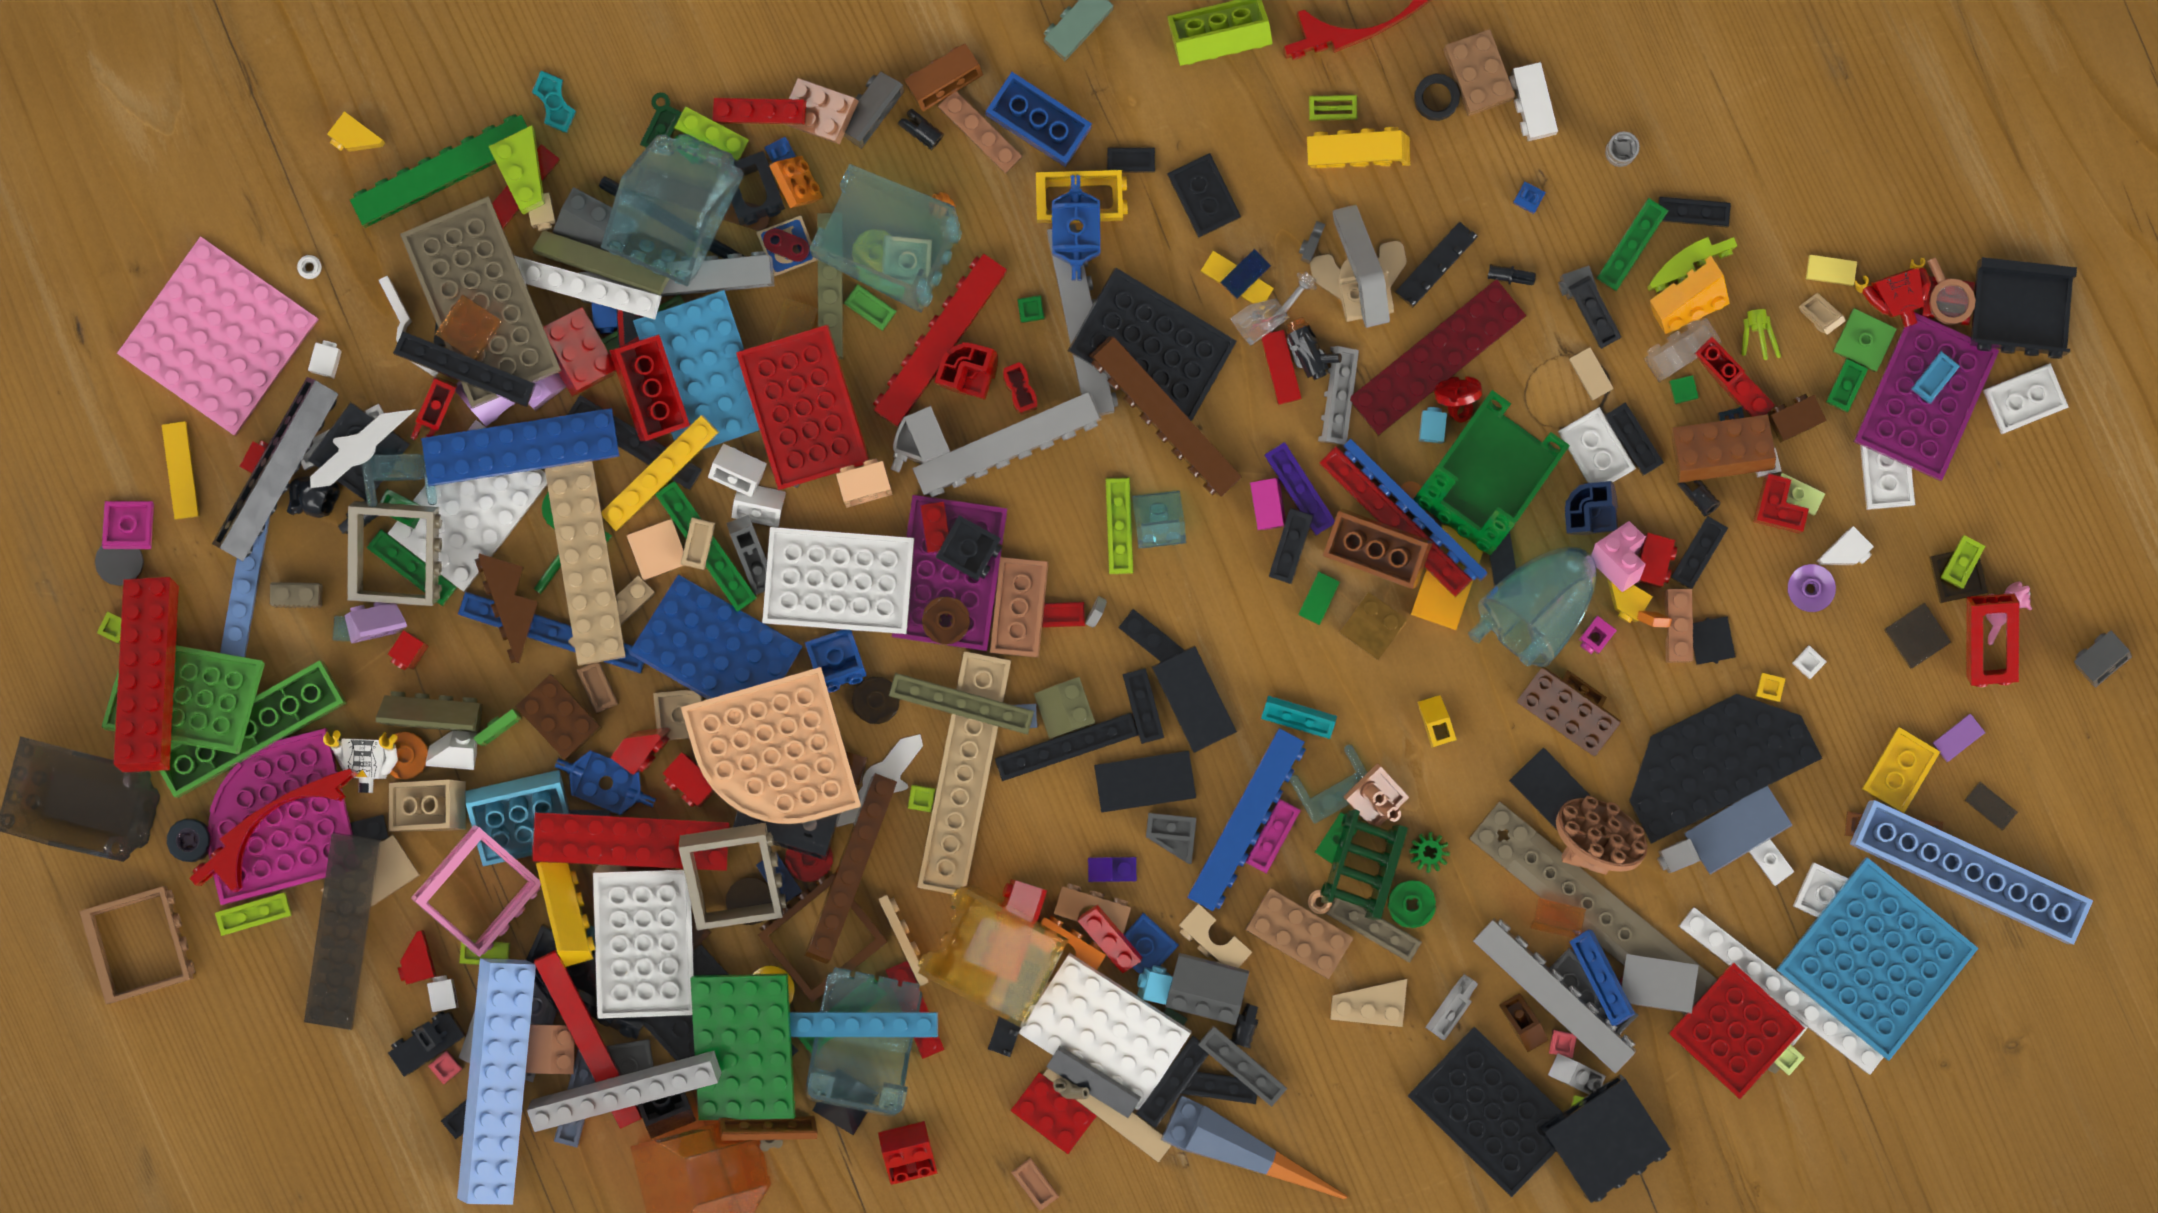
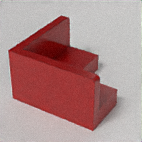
M1769 473L1764 476L1753 519L1754 523L1797 534L1804 531L1809 508L1786 503L1792 479Z

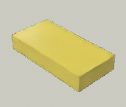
M1809 255L1806 279L1853 286L1857 261Z

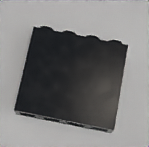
M1984 257L1979 259L1976 270L1975 308L1973 310L1970 346H1977L1979 351H1991L1992 348L2001 349V353L2006 354L2024 351L2026 356H2039V353L2048 354V358L2062 359L2063 356L2070 353L2067 345L2073 279L2077 275V267Z
M1621 1074L1540 1127L1590 1203L1601 1201L1607 1196V1192L1613 1188L1618 1189L1627 1183L1626 1179L1634 1174L1639 1175L1647 1169V1165L1653 1161L1658 1162L1667 1156V1152L1671 1150L1635 1092Z

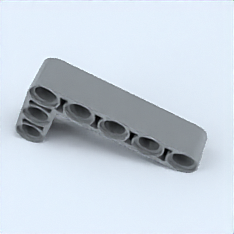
M1355 204L1333 210L1335 226L1358 283L1364 325L1366 328L1389 323L1390 317L1384 274L1358 207Z

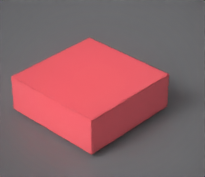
M1552 1030L1548 1053L1555 1055L1559 1053L1565 1057L1573 1058L1577 1037L1572 1033Z
M448 1050L428 1066L443 1085L463 1069Z

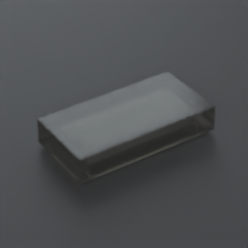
M1978 782L1964 800L2001 831L2005 829L2018 813L1981 782Z

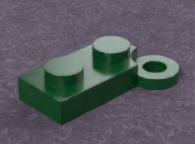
M660 92L652 97L651 104L656 112L642 138L640 146L662 156L682 112L670 107V98L667 94ZM659 98L665 99V105L660 107L656 104V101Z

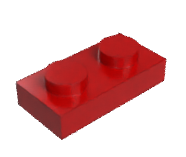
M944 502L920 505L927 552H939L949 534Z

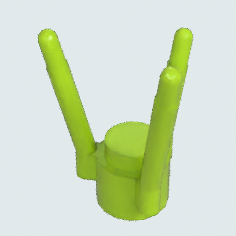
M1766 309L1748 311V318L1743 319L1742 356H1745L1747 352L1749 330L1751 327L1752 331L1759 332L1763 359H1768L1764 335L1765 329H1767L1776 357L1780 358L1781 354L1771 327L1770 316H1767Z

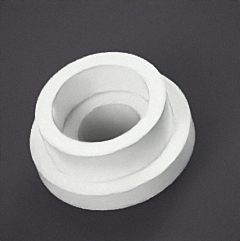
M306 255L299 260L297 269L303 278L314 279L320 274L322 266L317 257ZM312 263L314 269L310 272L306 271V265Z

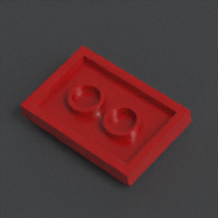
M1040 1072L1010 1110L1066 1154L1070 1153L1097 1117V1115L1076 1099H1066L1059 1092H1056L1053 1088V1082Z

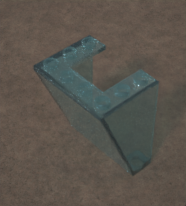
M849 164L840 183L842 194L825 230L819 227L809 248L812 257L922 313L924 307H928L932 300L933 294L931 292L934 285L938 286L943 275L941 270L944 264L948 265L950 262L953 244H957L962 235L955 207Z

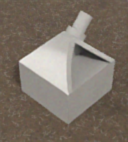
M931 406L903 418L894 439L893 457L895 459L890 468L891 470L899 473L903 462H906L907 458L919 464H924L950 452Z

